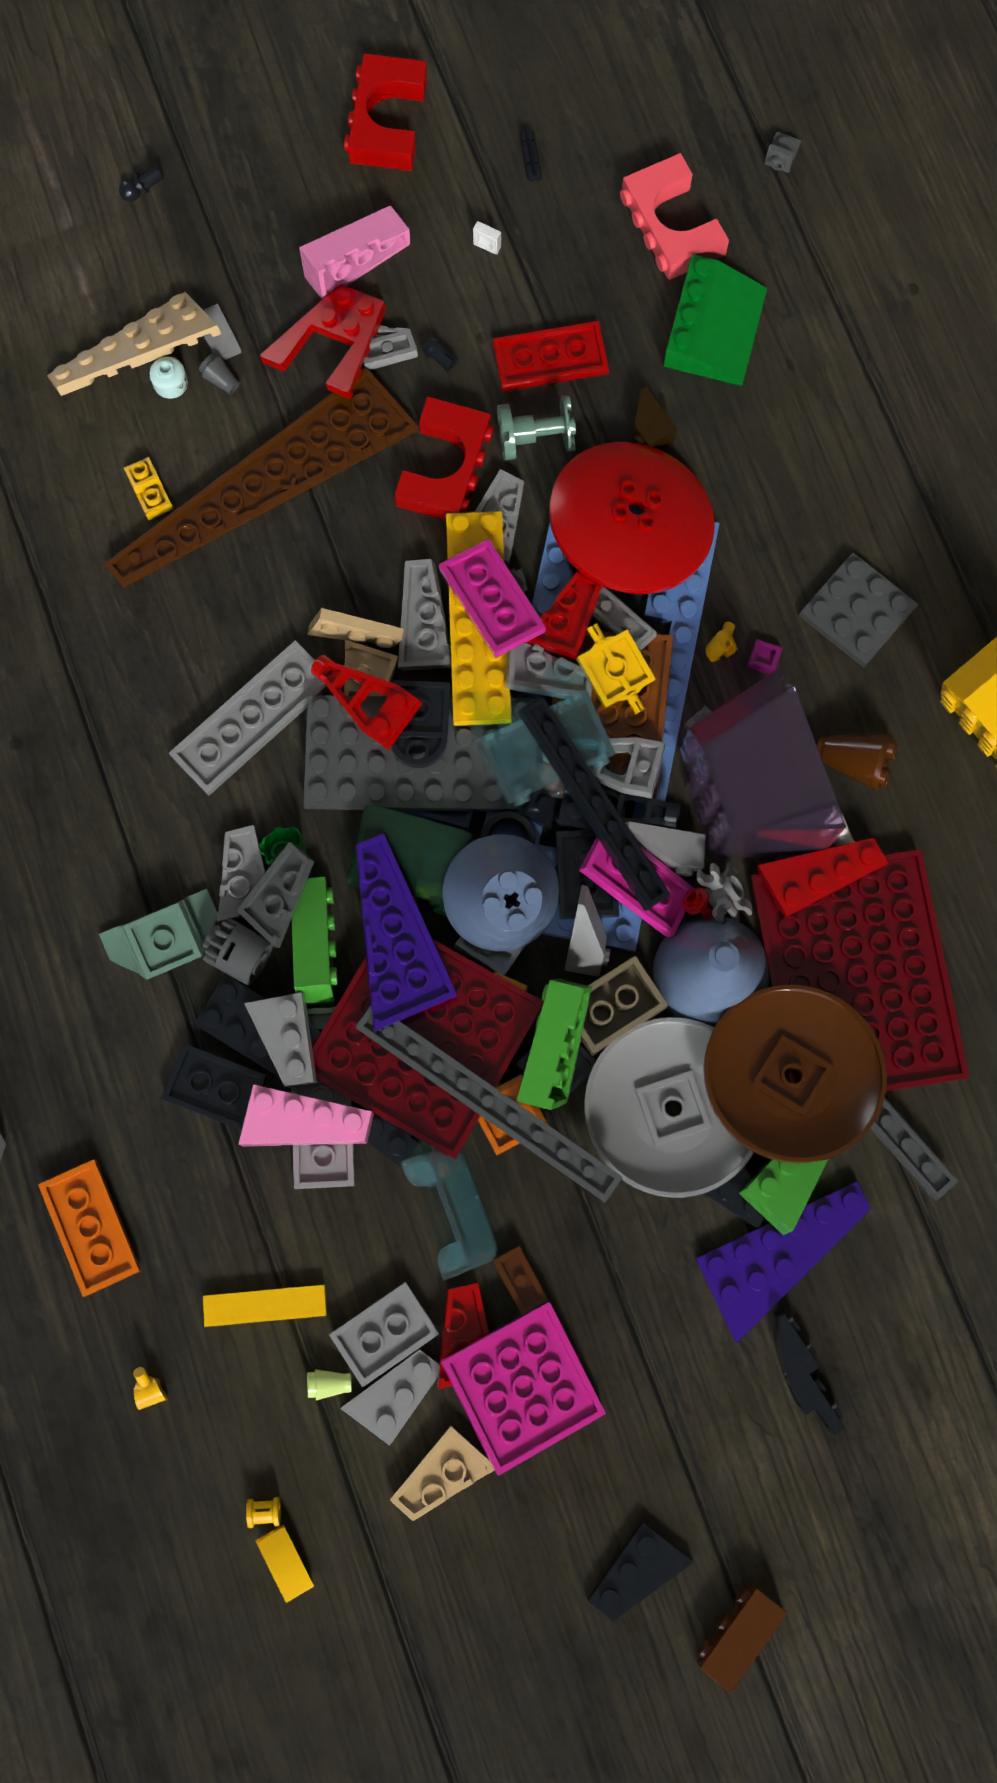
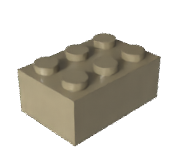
M636 956L588 985L592 989L581 1042L593 1057L618 1038L643 1022L649 1021L667 1008L668 1004Z

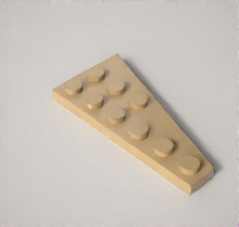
M184 292L173 296L169 302L161 307L150 310L146 316L136 322L127 324L123 330L113 336L102 339L98 345L90 350L82 351L70 362L57 366L47 377L62 396L91 385L95 377L106 374L108 377H112L118 374L117 369L130 364L131 368H135L171 354L178 345L188 344V346L199 343L197 339L209 333H211L212 337L221 335L218 325Z

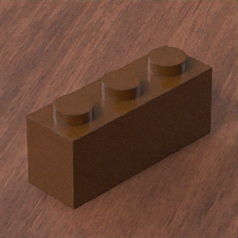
M753 1583L749 1588L744 1587L741 1589L734 1601L737 1604L730 1615L725 1613L716 1625L718 1632L711 1641L707 1639L697 1652L699 1658L696 1662L699 1668L730 1694L787 1615L782 1606Z

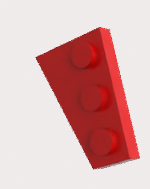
M576 572L556 597V601L550 609L540 617L546 627V632L526 643L532 646L537 644L546 651L576 659L580 655L588 632L587 628L590 626L603 586L589 579L584 574Z
M478 1282L447 1289L440 1360L489 1334ZM441 1362L439 1363L437 1389L452 1386Z

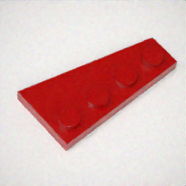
M871 838L757 866V870L786 918L886 866L888 861L875 839Z

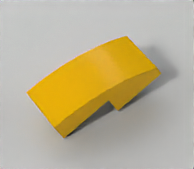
M149 457L124 467L148 520L174 510Z
M284 1524L255 1540L286 1603L314 1587Z

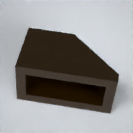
M644 387L641 389L632 442L661 450L675 441L677 428L649 389Z

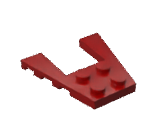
M340 284L260 355V358L264 364L285 372L313 332L347 344L351 348L325 384L329 391L351 399L355 381L358 382L362 373L361 366L364 358L368 357L371 350L369 345L373 336H376L387 309L385 302Z

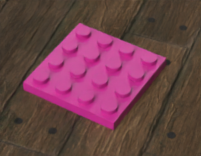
M545 1302L440 1360L498 1476L606 1414L550 1302Z

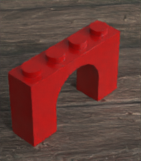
M364 54L362 65L357 66L356 81L359 82L358 88L353 89L352 104L355 105L354 111L349 112L348 127L351 128L350 135H345L344 151L349 153L351 164L413 171L416 153L415 131L382 127L375 123L369 114L376 104L385 99L400 98L424 101L428 79L427 61Z
M427 396L419 420L420 434L453 443L461 450L465 459L456 473L442 479H433L403 470L395 492L396 507L446 521L447 513H468L471 502L468 496L470 491H475L479 478V475H476L478 466L483 467L487 453L484 450L486 441L491 442L495 426L491 425V414Z

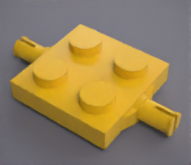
M598 623L587 628L595 644L589 651L578 656L576 659L604 709L618 701L625 700L629 702L634 714H638L646 709L637 694L643 687L654 682L656 679L628 629L616 636L605 638Z

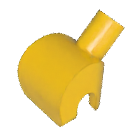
M725 622L723 629L707 644L705 649L706 655L711 662L720 660L723 654L728 658L738 650L732 636L735 628L732 622Z
M138 1367L134 1370L133 1375L137 1383L133 1392L138 1410L168 1400L158 1378L148 1376L143 1367Z

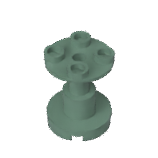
M569 395L560 396V416L534 420L532 414L512 417L509 403L497 405V419L500 426L499 436L505 461L516 459V445L536 443V437L560 433L563 435L566 451H576L574 439L576 425L574 417H570L569 414L571 412Z

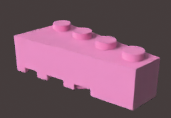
M390 205L299 247L304 276L323 300L338 285H349L409 246L410 232L409 228Z
M253 1085L238 1145L246 1147L367 1144L374 1113L368 1110Z

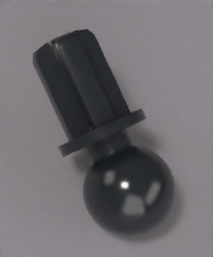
M154 164L140 174L136 172L134 174L135 181L127 179L120 184L119 194L127 202L136 201L140 196L141 190L147 194L150 187L163 180L164 173L157 164Z

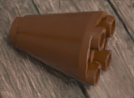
M894 735L821 736L815 758L821 759L823 764L863 785L879 791L881 787H888L891 777V771L888 768L890 759L895 760L899 744L897 740H894Z

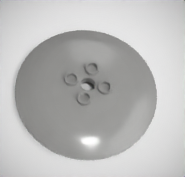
M672 1017L643 1022L609 1044L598 1057L590 1073L585 1092L584 1113L592 1144L606 1166L621 1175L624 1182L643 1192L669 1198H683L704 1194L718 1188L733 1178L746 1165L754 1153L738 1142L724 1128L710 1105L703 1071L707 1044L714 1030V1027L692 1019ZM668 1101L678 1102L681 1105V1114L676 1117L669 1116L665 1111V1104Z

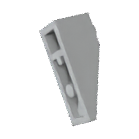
M630 821L625 823L637 843L669 869L675 871L678 876H692L693 872L704 869L705 834Z
M582 885L565 971L599 977L601 966L608 965L611 949L605 948L607 935L588 886Z

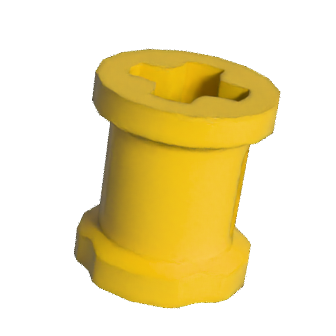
M274 1497L271 1501L256 1502L253 1499H247L246 1519L248 1528H254L255 1524L268 1523L280 1526V1497Z

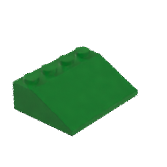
M692 254L663 367L742 386L767 287L719 260Z

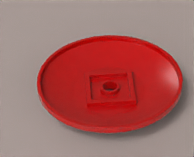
M612 442L594 446L583 451L563 468L550 496V525L554 538L565 557L586 577L616 591L632 594H651L674 588L688 580L701 567L712 546L715 529L714 514L705 489L684 464L671 455L647 445L631 442ZM629 506L639 507L642 514L632 513Z

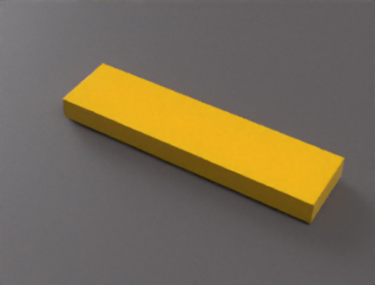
M325 1285L203 1296L204 1327L327 1316Z

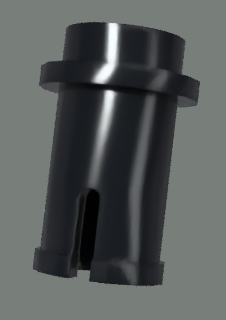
M431 337L422 349L427 358L431 357L446 372H449L450 368L452 369L458 361L456 356L441 345V340L439 339L435 340Z

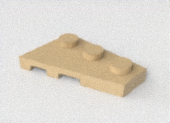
M321 608L309 624L307 635L339 640L346 639L354 642L375 644L382 648H392L402 640L404 629Z
M451 1425L394 1493L390 1501L412 1521H415L456 1493L466 1489L485 1475L490 1474L494 1469L489 1459Z

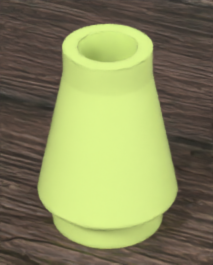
M318 1369L307 1373L308 1398H315V1401L351 1392L350 1373L343 1374Z

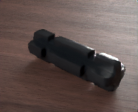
M531 129L523 130L520 133L521 146H523L522 151L525 168L527 169V179L531 182L541 179L542 171L539 165L535 133Z

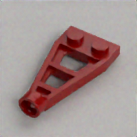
M325 655L319 656L312 664L311 673L324 682L360 729L387 750L391 748L422 705L419 699L399 685L337 664ZM349 678L362 683V686L352 699H349L341 691ZM370 692L383 694L387 698L374 718L368 717L361 707V704Z

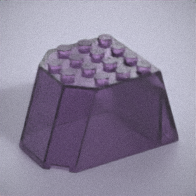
M780 670L774 671L689 727L683 740V747L680 748L683 761L687 766L689 777L687 782L688 792L691 798H696L699 808H696L698 820L701 825L705 824L708 832L705 835L707 846L710 851L715 852L717 858L787 857L808 854L828 849L846 828L796 689L792 684L785 685L781 679H784Z

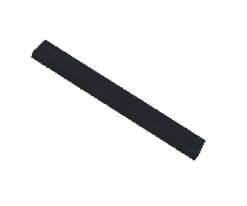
M542 697L521 708L517 712L643 909L647 911L671 895L545 698Z

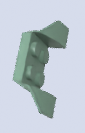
M204 889L183 898L182 901L125 925L121 924L102 932L99 936L110 961L132 970L148 980L202 957L205 950L203 943L207 934L215 925L217 911L208 889Z

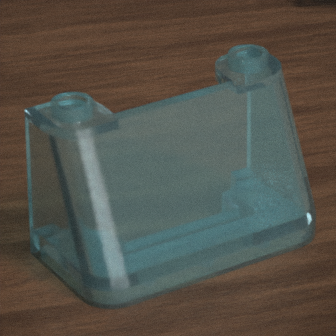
M586 689L550 706L588 766L592 765L594 770L610 763L608 757L616 753ZM522 719L474 741L507 804L513 802L514 806L517 807L531 800L529 794L560 780Z
M436 1151L402 1161L401 1164L405 1176L411 1184L418 1187L427 1186L428 1188L436 1186L456 1242L442 1248L437 1258L443 1280L491 1262L497 1254V1243L464 1155L460 1152L457 1159L454 1160L441 1151Z

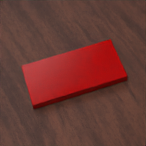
M599 321L492 338L502 392L609 374Z

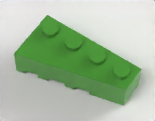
M326 877L307 879L292 916L294 989L296 993L302 992L305 994L307 1009L336 1007L335 985H338L337 967H333V958H337L336 941L332 940L331 931H335L334 913L330 914L329 905L334 904L333 887L327 886Z
M562 979L550 980L549 984L545 985L542 994V1001L544 1003L537 1019L535 1036L517 1097L518 1102L548 1110H553L567 1104L590 999L591 986Z
M768 1159L739 1194L780 1233L786 1235L794 1230L828 1159L800 1164Z

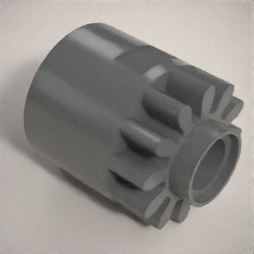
M228 917L226 921L222 922L221 926L215 924L207 934L203 943V947L206 948V955L203 960L250 986L261 974L274 946L262 935Z

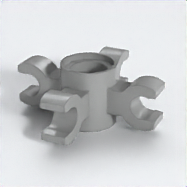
M730 862L726 863V870L722 874L719 867L714 863L710 864L711 875H706L701 870L697 871V881L700 885L706 887L705 890L710 896L709 903L714 908L712 915L719 923H723V917L727 912L730 914L731 919L740 921L739 910L745 911L749 916L752 915V904L749 900L743 899L745 895L744 889L736 877L737 870Z

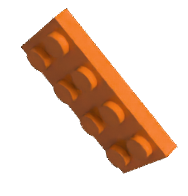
M93 1159L38 1184L83 1297L142 1271L97 1160Z

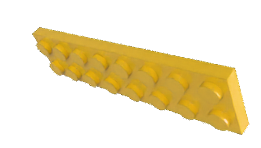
M502 511L446 514L448 559L489 539L504 561ZM449 586L454 726L512 724L510 689H505L507 652L497 658L493 656Z

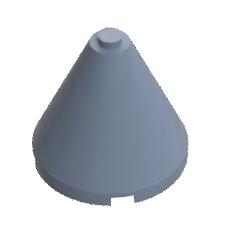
M701 915L681 922L674 936L665 937L662 940L653 962V983L668 1004L666 1011L673 1018L692 1019L715 1028L721 1017L732 1006L742 1002L751 993L769 987L770 976L764 947L749 928L729 917L724 916L723 923H719L714 917L711 920H705Z

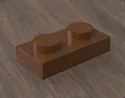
M520 1246L493 1260L521 1315L548 1301Z

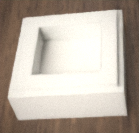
M477 221L473 228V244L493 254H498L501 248V231Z

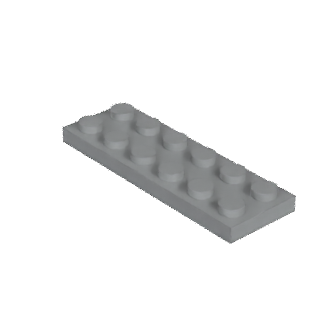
M295 640L171 750L169 755L209 796L307 708L308 695H322L328 689L323 681L311 673V667L315 660Z
M336 1007L307 1009L309 1024L322 1032ZM318 1080L316 1083L291 1087V1093L352 1107L351 1099ZM354 1144L293 1145L294 1189L355 1186Z

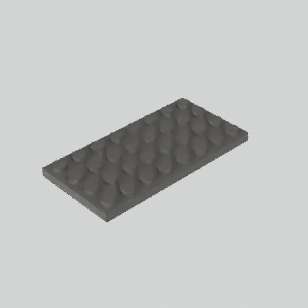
M308 695L304 808L329 810L519 812L527 786L536 787V741L517 712L536 701L537 698H511L512 724L454 726L453 697H450L448 744L444 755L431 766L412 768L401 763L394 756L391 748L387 750L366 735L335 696ZM367 696L361 707L368 717L374 718L387 698L386 696ZM415 746L410 750L409 754L414 759H421L425 756L426 750L422 746Z

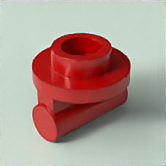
M696 888L689 891L683 901L684 911L689 915L700 913L705 920L713 918V910L708 905L709 893L704 888Z

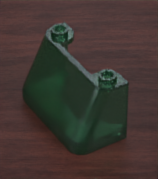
M366 805L355 841L346 882L350 884L352 889L360 891L356 845L384 834L412 896L428 900L430 905L434 907V912L447 916L442 897L443 881L447 868L458 852L476 840L477 837L465 830L384 807Z

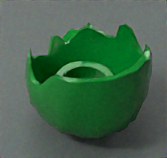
M276 827L271 834L264 837L258 845L260 853L265 857V862L271 866L289 842L295 843L306 853L305 841L300 831L294 827Z

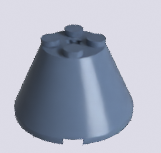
M497 834L476 839L457 853L447 868L443 881L442 897L447 918L462 938L476 947L485 950L510 951L533 942L550 925L558 906L559 883L551 861L539 847L518 836ZM508 894L509 896L504 900V896Z

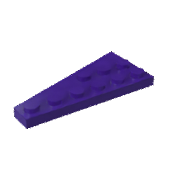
M384 834L356 845L374 1032L457 996Z
M857 1181L807 1204L794 1230L786 1235H783L771 1223H768L695 1258L735 1343L871 1209Z

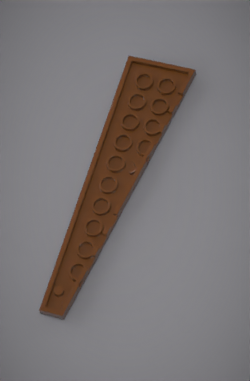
M365 368L362 370L358 382L355 381L351 399L334 392L104 564L119 584L125 588L418 431V425L374 375Z

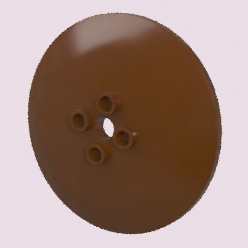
M778 985L751 993L742 1002L732 1006L721 1017L710 1036L704 1057L703 1071L706 1093L710 1105L721 1124L738 1142L761 1156L780 1162L794 1164L813 1163L830 1159L845 1152L860 1141L870 1130L881 1111L887 1085L885 1059L880 1043L869 1024L854 1008L840 998L809 986ZM788 1069L796 1070L800 1074V1082L795 1084L788 1082L784 1075L785 1071Z

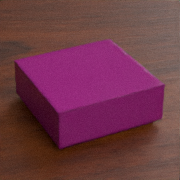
M756 639L747 667L773 676L783 647Z

